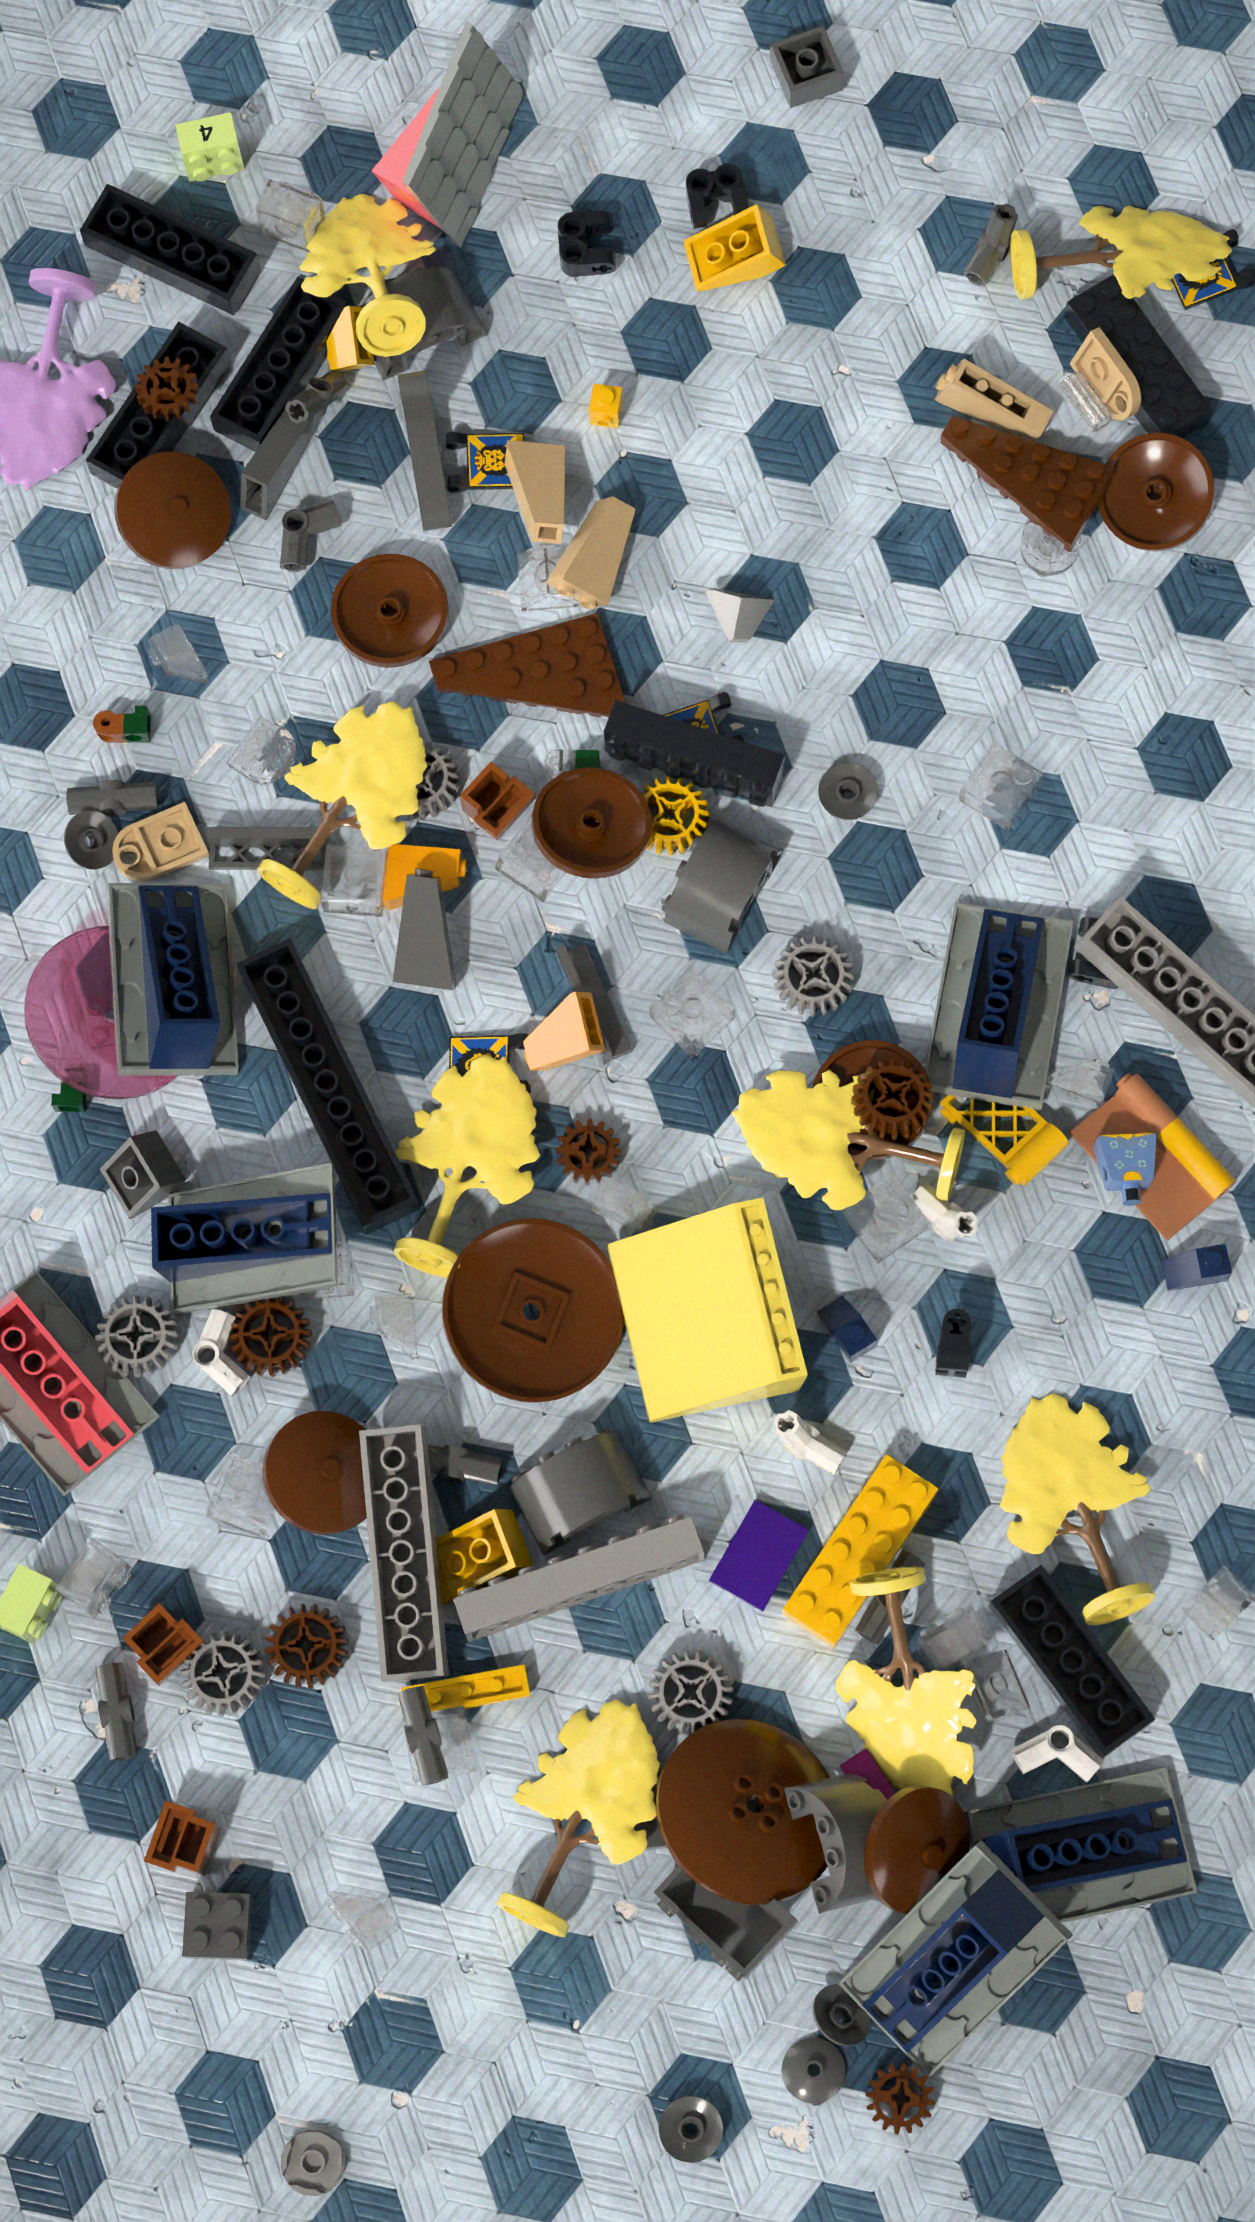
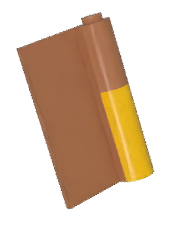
M1128 1073L1116 1084L1119 1089L1115 1095L1072 1129L1069 1134L1098 1165L1093 1149L1098 1135L1156 1133L1154 1179L1148 1189L1140 1190L1141 1203L1135 1206L1168 1241L1224 1195L1237 1180L1138 1073L1133 1076Z

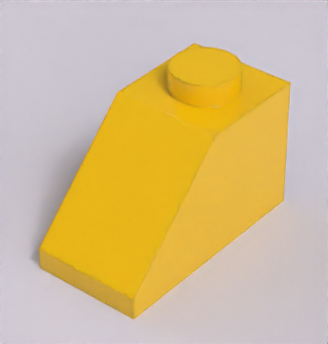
M344 307L326 341L330 370L350 371L375 365L373 354L363 348L356 334V320L364 307Z

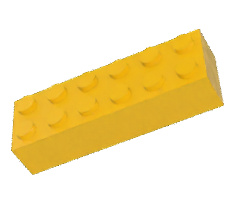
M886 1454L784 1606L782 1614L835 1649L869 1597L854 1595L851 1592L849 1581L864 1574L888 1569L936 1497L939 1488Z

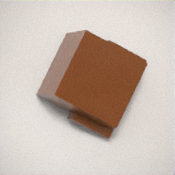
M490 762L459 795L462 811L496 840L500 839L536 799V794L515 776L509 779V776L493 762Z
M160 1603L123 1637V1640L141 1657L137 1661L138 1665L158 1686L204 1643L203 1639L183 1618L177 1622Z
M165 1800L144 1862L175 1872L177 1867L205 1876L221 1827L213 1822L195 1817L197 1811Z

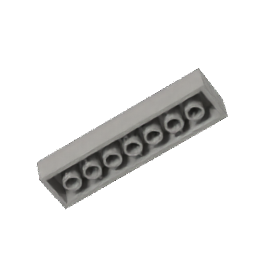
M1119 896L1074 945V948L1255 1109V1016L1125 899Z
M416 1424L359 1431L381 1682L449 1676L426 1426Z
M684 1514L667 1519V1525L655 1528L654 1525L642 1527L636 1531L638 1535L627 1539L625 1535L616 1536L607 1540L608 1545L596 1549L595 1545L587 1546L578 1550V1555L569 1559H566L565 1555L555 1557L547 1561L549 1566L536 1569V1566H530L519 1570V1576L507 1580L506 1576H501L490 1580L488 1587L477 1590L476 1586L459 1591V1597L453 1598L468 1641L472 1642L704 1561V1550L692 1516L685 1518Z

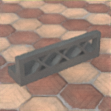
M207 827L209 870H257L262 860L271 859L279 862L273 854L280 848H289L294 853L287 862H279L291 869L318 827ZM329 837L321 847V862H311L306 870H328ZM216 847H229L235 855L227 862H216ZM235 847H243V848H241V849L238 851ZM250 848H259L265 854L257 862H249L243 856Z
M585 943L570 950L566 949L565 944L557 947V957L572 992L592 993L605 1051L600 1052L604 1064L631 1053L632 1048Z

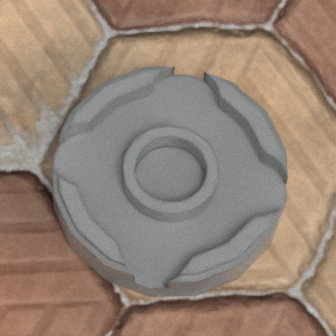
M307 2130L297 2134L286 2144L281 2155V2171L285 2181L294 2191L303 2195L319 2196L331 2191L340 2182L345 2171V2155L341 2145L332 2135L319 2130Z

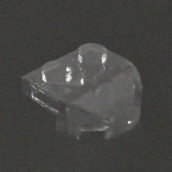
M260 715L226 763L227 766L250 781L260 785H267L278 781L290 770V767H292L296 760L297 749L293 737L284 727L282 729Z

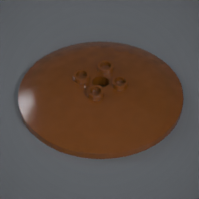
M529 1218L508 1221L479 1235L461 1252L452 1266L442 1297V1322L445 1336L460 1366L473 1380L488 1391L519 1402L540 1403L554 1401L570 1396L589 1385L602 1373L614 1356L624 1325V1314L613 1268L605 1254L596 1244L579 1231L567 1225L546 1219ZM526 1304H533L537 1307L538 1317L536 1320H528L524 1317L523 1307Z
M729 1719L711 1723L685 1738L665 1763L660 1775L656 1795V1811L660 1831L668 1850L677 1864L691 1879L709 1892L742 1904L763 1905L769 1904L773 1899L781 1902L811 1886L810 1882L816 1881L828 1867L813 1814L792 1820L784 1788L829 1778L830 1776L819 1759L806 1745L790 1733L776 1726L748 1719ZM747 1799H754L759 1803L761 1808L759 1813L751 1812L746 1805Z

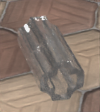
M1074 371L1060 382V389L1092 432L1100 430L1111 422L1113 414L1081 371Z

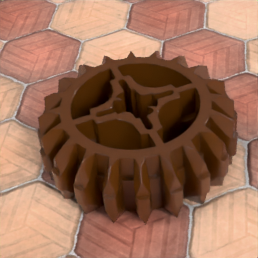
M891 1059L888 1066H884L879 1061L876 1064V1069L868 1066L865 1072L866 1075L860 1074L858 1076V1084L853 1086L852 1092L854 1095L852 1096L851 1104L856 1106L853 1113L855 1116L860 1117V1125L870 1124L868 1128L870 1134L878 1130L880 1131L879 1136L882 1139L886 1133H889L894 1141L897 1139L898 1133H901L906 1139L909 1137L910 1130L917 1134L920 1131V1125L925 1126L928 1123V1116L933 1112L931 1104L934 1103V1095L930 1093L932 1091L931 1083H925V1073L916 1075V1065L907 1069L906 1063L903 1061L900 1063V1066H894L895 1063ZM875 1088L879 1099L872 1106L868 1095ZM913 1093L917 1100V1106L911 1111L908 1108L909 1103L907 1100Z
M284 1296L278 1297L276 1303H273V1298L266 1299V1303H262L261 1300H255L257 1306L251 1308L249 1303H245L243 1306L247 1313L244 1315L242 1312L237 1311L235 1314L241 1323H231L233 1330L238 1333L229 1335L230 1341L238 1342L231 1347L233 1353H240L237 1361L240 1364L248 1361L246 1369L249 1372L257 1366V1374L259 1376H263L266 1368H268L270 1377H275L276 1368H280L282 1374L285 1375L287 1374L285 1365L289 1363L292 1368L296 1369L298 1364L294 1359L297 1356L305 1360L306 1355L300 1349L311 1348V1343L304 1339L313 1335L311 1330L304 1329L310 1325L309 1318L300 1319L305 1313L303 1308L294 1310L296 1303L293 1300L288 1301L284 1306ZM275 1313L289 1318L294 1323L295 1329L288 1330L287 1327H279L276 1323ZM264 1315L263 1324L259 1328L251 1329V1332H248L251 1324L257 1318ZM272 1326L276 1335L273 1336L270 1346L267 1338L264 1336L269 1335V1330H271ZM294 1339L291 1347L284 1354L278 1356L280 1345ZM247 1342L264 1345L267 1358L253 1354L248 1349Z
M304 1603L299 1606V1614H296L295 1610L289 1607L287 1610L291 1617L286 1620L282 1614H278L277 1618L282 1623L281 1626L278 1627L273 1623L269 1626L272 1631L276 1632V1635L265 1636L267 1642L274 1644V1646L266 1647L264 1649L265 1653L268 1655L275 1654L267 1663L269 1666L279 1664L274 1671L277 1677L287 1672L283 1680L286 1684L291 1683L293 1678L296 1677L295 1686L297 1688L302 1687L304 1679H307V1685L310 1689L314 1688V1678H318L320 1684L325 1685L326 1680L323 1676L325 1673H328L334 1679L337 1675L331 1668L334 1665L341 1669L344 1667V1663L337 1659L338 1656L348 1657L349 1655L347 1650L340 1649V1646L349 1644V1639L338 1637L346 1632V1628L344 1626L334 1628L340 1619L335 1615L327 1620L330 1614L328 1608H324L320 1615H318L319 1609L317 1604L311 1606L310 1613H307ZM309 1622H316L326 1627L331 1638L324 1639L323 1637L312 1636ZM300 1623L297 1638L288 1641L287 1644H283L287 1632ZM306 1636L314 1644V1648H310L312 1651L308 1653V1657L303 1649L299 1648L300 1644H303L302 1641L306 1639ZM327 1648H331L327 1660L321 1666L314 1669L316 1655L321 1651H326ZM283 1654L300 1655L305 1671L290 1667L285 1662Z

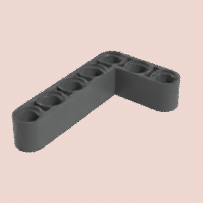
M424 370L397 375L423 532L452 527L427 372Z

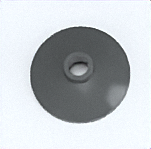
M841 763L828 769L822 776L818 795L823 808L830 815L842 820H854L866 815L873 808L877 800L878 787L874 776L865 767L855 763ZM845 791H850L853 793V797L846 799L842 794Z
M93 810L80 812L70 819L65 828V849L73 862L80 867L89 870L101 869L114 860L112 848L118 831L111 819L105 814ZM85 836L90 839L89 847L85 844Z
M839 1984L826 1986L814 1999L813 2017L817 2027L827 2039L841 2046H854L868 2036L872 2019Z
M806 2038L796 2042L786 2052L781 2072L787 2090L800 2101L813 2104L825 2102L839 2092L845 2080L846 2067L840 2051L832 2043L821 2038ZM817 2064L819 2066L820 2073L818 2076L813 2077L808 2074L807 2069L809 2065Z
M695 2096L679 2098L668 2105L660 2118L659 2137L665 2150L677 2160L687 2163L703 2161L710 2157L721 2143L723 2137L721 2116L717 2109L703 2098ZM689 2123H694L697 2126V2133L694 2136H688L685 2133V2126Z

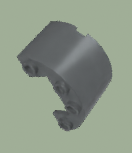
M417 266L410 269L407 274L396 279L389 278L385 280L389 295L400 294L409 296L419 304L425 316L426 329L421 340L411 350L400 355L388 357L373 354L374 364L384 381L409 370L407 357L456 336L462 347L487 336L486 330L454 270L446 267L422 269V267ZM374 293L359 307H365L370 301L376 299Z
M711 819L703 836L696 835L689 849L692 854L688 861L682 860L675 874L679 879L672 895L669 894L661 910L666 912L664 917L665 923L728 954L741 931V920L765 877L770 879L783 855V851L721 819Z
M606 1428L584 1441L581 1437L575 1438L564 1445L565 1450L554 1454L553 1451L544 1454L537 1459L539 1463L537 1466L511 1479L513 1484L509 1488V1492L543 1556L571 1542L570 1536L615 1512L624 1509L626 1513L652 1499L618 1432H611L610 1428Z
M842 1774L784 1788L792 1820L813 1814L825 1861L829 1869V1877L810 1882L818 1913L821 1914L876 1899L868 1884L865 1873L864 1850L870 1826L880 1808L887 1801L879 1789L873 1790L867 1784V1779L855 1774Z
M679 1865L654 1891V1894L660 1899L657 1906L670 1918L675 1914L689 1928L686 1935L698 1946L704 1942L711 1949L708 1955L720 1967L727 1964L725 1970L738 1982L742 1978L746 1980L798 1923V1920L776 1899H773L769 1904L763 1905L742 1904L724 1899L697 1884Z

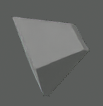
M708 589L705 591L729 642H748L775 601L774 599L729 590Z

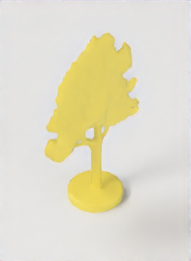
M358 194L352 199L343 197L326 217L321 218L316 234L313 229L312 233L308 235L307 239L309 242L306 248L310 252L306 254V259L299 268L304 272L317 275L306 277L301 288L306 293L326 298L340 290L344 284L366 283L372 289L376 299L370 301L360 311L356 320L357 337L363 348L374 355L384 357L396 356L411 350L421 340L426 329V321L421 307L412 298L400 294H388L385 277L392 270V266L402 265L421 256L430 255L436 251V248L433 247L434 243L427 239L421 242L411 238L419 234L422 227L421 224L415 223L406 227L396 223L408 216V211L401 204V201L388 198L387 202L380 206L375 202L373 196ZM384 265L385 270L381 271L380 267ZM367 267L371 276H360L356 271Z
M482 1055L471 1062L470 1070L463 1077L457 1072L456 1066L443 1072L431 1092L432 1097L442 1104L441 1108L432 1111L430 1114L423 1109L415 1112V1123L417 1127L424 1130L411 1139L407 1135L398 1142L399 1147L395 1151L398 1158L401 1160L407 1159L430 1169H438L440 1180L444 1183L445 1188L428 1240L404 1237L397 1240L394 1248V1255L399 1260L419 1271L443 1278L448 1277L459 1255L441 1246V1242L456 1201L464 1191L470 1188H485L501 1204L506 1205L530 1193L534 1186L532 1172L520 1173L518 1170L520 1166L535 1162L540 1157L538 1148L534 1143L535 1137L531 1135L532 1130L536 1127L535 1116L537 1112L533 1106L530 1094L526 1091L525 1084L520 1083L518 1076L512 1071L510 1064L507 1063L506 1057L495 1060L489 1055ZM467 1166H472L476 1169L477 1174L464 1183L460 1182L463 1170ZM448 1167L452 1169L450 1176H447L446 1172Z

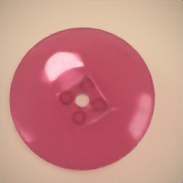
M97 926L81 930L64 938L47 951L35 967L28 983L24 1001V1019L27 1034L33 1049L43 1064L57 1078L70 1087L85 1094L107 1099H129L144 1096L165 1087L178 1076H118L115 1023L109 1022L105 1017L107 1011L114 1010L109 944L110 933L109 926Z

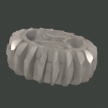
M429 741L424 747L427 768L423 772L426 786L423 783L416 785L418 790L417 796L421 795L426 798L418 800L419 809L415 812L419 813L420 820L422 821L425 819V813L430 812V815L435 818L437 816L435 809L439 808L443 812L447 810L444 802H454L452 794L459 791V787L455 783L460 781L459 774L455 773L457 770L456 763H450L452 760L449 753L442 755L443 749L440 746L432 751V744ZM442 772L444 775L443 783L440 789L435 792L432 782L437 778L436 775ZM415 813L407 815L408 819L412 820Z
M817 936L812 937L811 944H807V940L802 937L800 939V947L791 942L789 944L791 952L782 950L781 957L783 960H776L775 967L779 970L773 972V978L779 981L774 984V988L777 991H782L779 994V999L781 1001L789 999L787 1003L789 1009L799 1005L798 1014L800 1015L804 1013L806 1008L810 1009L809 1014L811 1017L815 1016L816 1009H820L821 1014L825 1016L827 1015L828 1005L832 1010L836 1011L838 1009L837 1001L845 1003L847 997L844 993L852 992V986L849 983L854 981V974L849 971L853 969L852 962H845L848 959L847 952L838 954L840 950L838 943L829 948L828 938H825L822 944H818ZM810 956L820 957L815 962H808L803 959ZM830 963L835 967L839 977L835 986L830 983V978L825 974ZM792 967L797 970V974L802 978L797 990L792 986L788 976ZM819 972V979L814 977L812 980L808 981L809 974L813 976L815 973ZM812 991H820L824 994L817 997L807 996Z
M134 1295L133 1304H129L127 1298L124 1297L121 1299L123 1307L118 1308L113 1303L111 1308L114 1313L112 1315L108 1312L102 1314L103 1318L108 1322L107 1324H97V1328L105 1332L95 1336L97 1342L103 1343L97 1347V1350L100 1354H103V1352L107 1353L103 1357L105 1364H109L111 1360L114 1361L111 1367L114 1372L122 1368V1374L128 1377L132 1369H134L135 1377L141 1378L142 1369H145L146 1373L151 1376L153 1375L151 1368L153 1365H156L159 1370L164 1368L160 1361L162 1358L167 1361L172 1360V1356L167 1350H177L178 1346L170 1341L179 1338V1333L171 1330L177 1326V1322L175 1319L168 1320L172 1313L169 1309L161 1311L163 1304L160 1301H157L152 1306L151 1297L146 1296L141 1304L140 1297ZM142 1314L155 1318L160 1324L161 1331L145 1328ZM130 1316L129 1325L124 1329L117 1330V1333H115L118 1325ZM138 1328H139V1331H140V1332L142 1333V1335H144V1336H140V1337L138 1338V1342H137V1346H136V1345H135L136 1343L134 1342V1340H133L131 1337L136 1336V1331H138ZM160 1340L156 1349L144 1357L146 1347ZM114 1342H120L121 1345H129L133 1359L119 1355L115 1350Z
M222 1631L220 1641H218L214 1632L210 1633L211 1643L207 1644L203 1639L202 1648L199 1651L195 1650L193 1652L194 1658H187L184 1663L191 1666L190 1669L180 1670L182 1676L190 1677V1679L181 1683L184 1689L193 1687L186 1697L189 1700L198 1697L194 1704L198 1709L207 1703L205 1712L209 1715L213 1713L215 1706H217V1713L220 1717L224 1716L225 1707L229 1708V1712L232 1715H236V1704L239 1703L246 1710L248 1705L244 1699L247 1696L252 1701L257 1700L256 1695L251 1692L252 1689H263V1685L255 1682L256 1678L262 1679L266 1676L264 1671H256V1668L264 1665V1660H253L260 1651L256 1647L247 1651L251 1645L249 1639H245L239 1645L241 1636L238 1633L232 1636L231 1641H229L227 1631ZM221 1649L239 1652L243 1655L246 1662L240 1664L238 1662L227 1663ZM212 1653V1667L198 1676L202 1662ZM220 1663L227 1671H230V1675H227L228 1678L225 1680L226 1684L219 1677H216V1672L220 1673L218 1671L221 1668ZM248 1671L245 1684L234 1695V1680ZM204 1684H217L220 1686L224 1698L210 1697L203 1692L200 1686Z
M685 1650V1660L682 1661L679 1660L677 1653H673L672 1659L675 1664L670 1665L667 1660H662L661 1664L666 1671L664 1673L658 1669L653 1671V1674L660 1681H649V1687L658 1689V1692L648 1694L649 1700H659V1703L651 1706L652 1712L663 1710V1713L657 1718L658 1721L662 1723L667 1718L671 1719L667 1726V1729L670 1731L674 1729L676 1723L680 1724V1735L685 1734L686 1726H691L692 1734L697 1730L696 1726L698 1725L704 1727L708 1725L707 1722L709 1720L712 1723L718 1722L719 1719L715 1716L717 1713L724 1717L728 1715V1711L722 1708L721 1705L732 1704L731 1698L723 1696V1694L733 1692L732 1686L722 1685V1683L730 1679L729 1674L718 1675L723 1669V1664L719 1663L712 1668L711 1664L714 1660L712 1655L707 1657L705 1663L702 1662V1651H697L695 1660L690 1659L689 1650ZM686 1668H696L704 1671L705 1674L695 1680H689L678 1671ZM671 1677L679 1689V1694L668 1706L664 1698V1690ZM713 1680L717 1688V1697L714 1705L710 1708L703 1699L702 1692L707 1687V1684ZM682 1683L691 1688L692 1686L698 1687L696 1696L701 1704L696 1699H683L685 1690ZM685 1706H693L703 1715L696 1718H685L675 1713Z

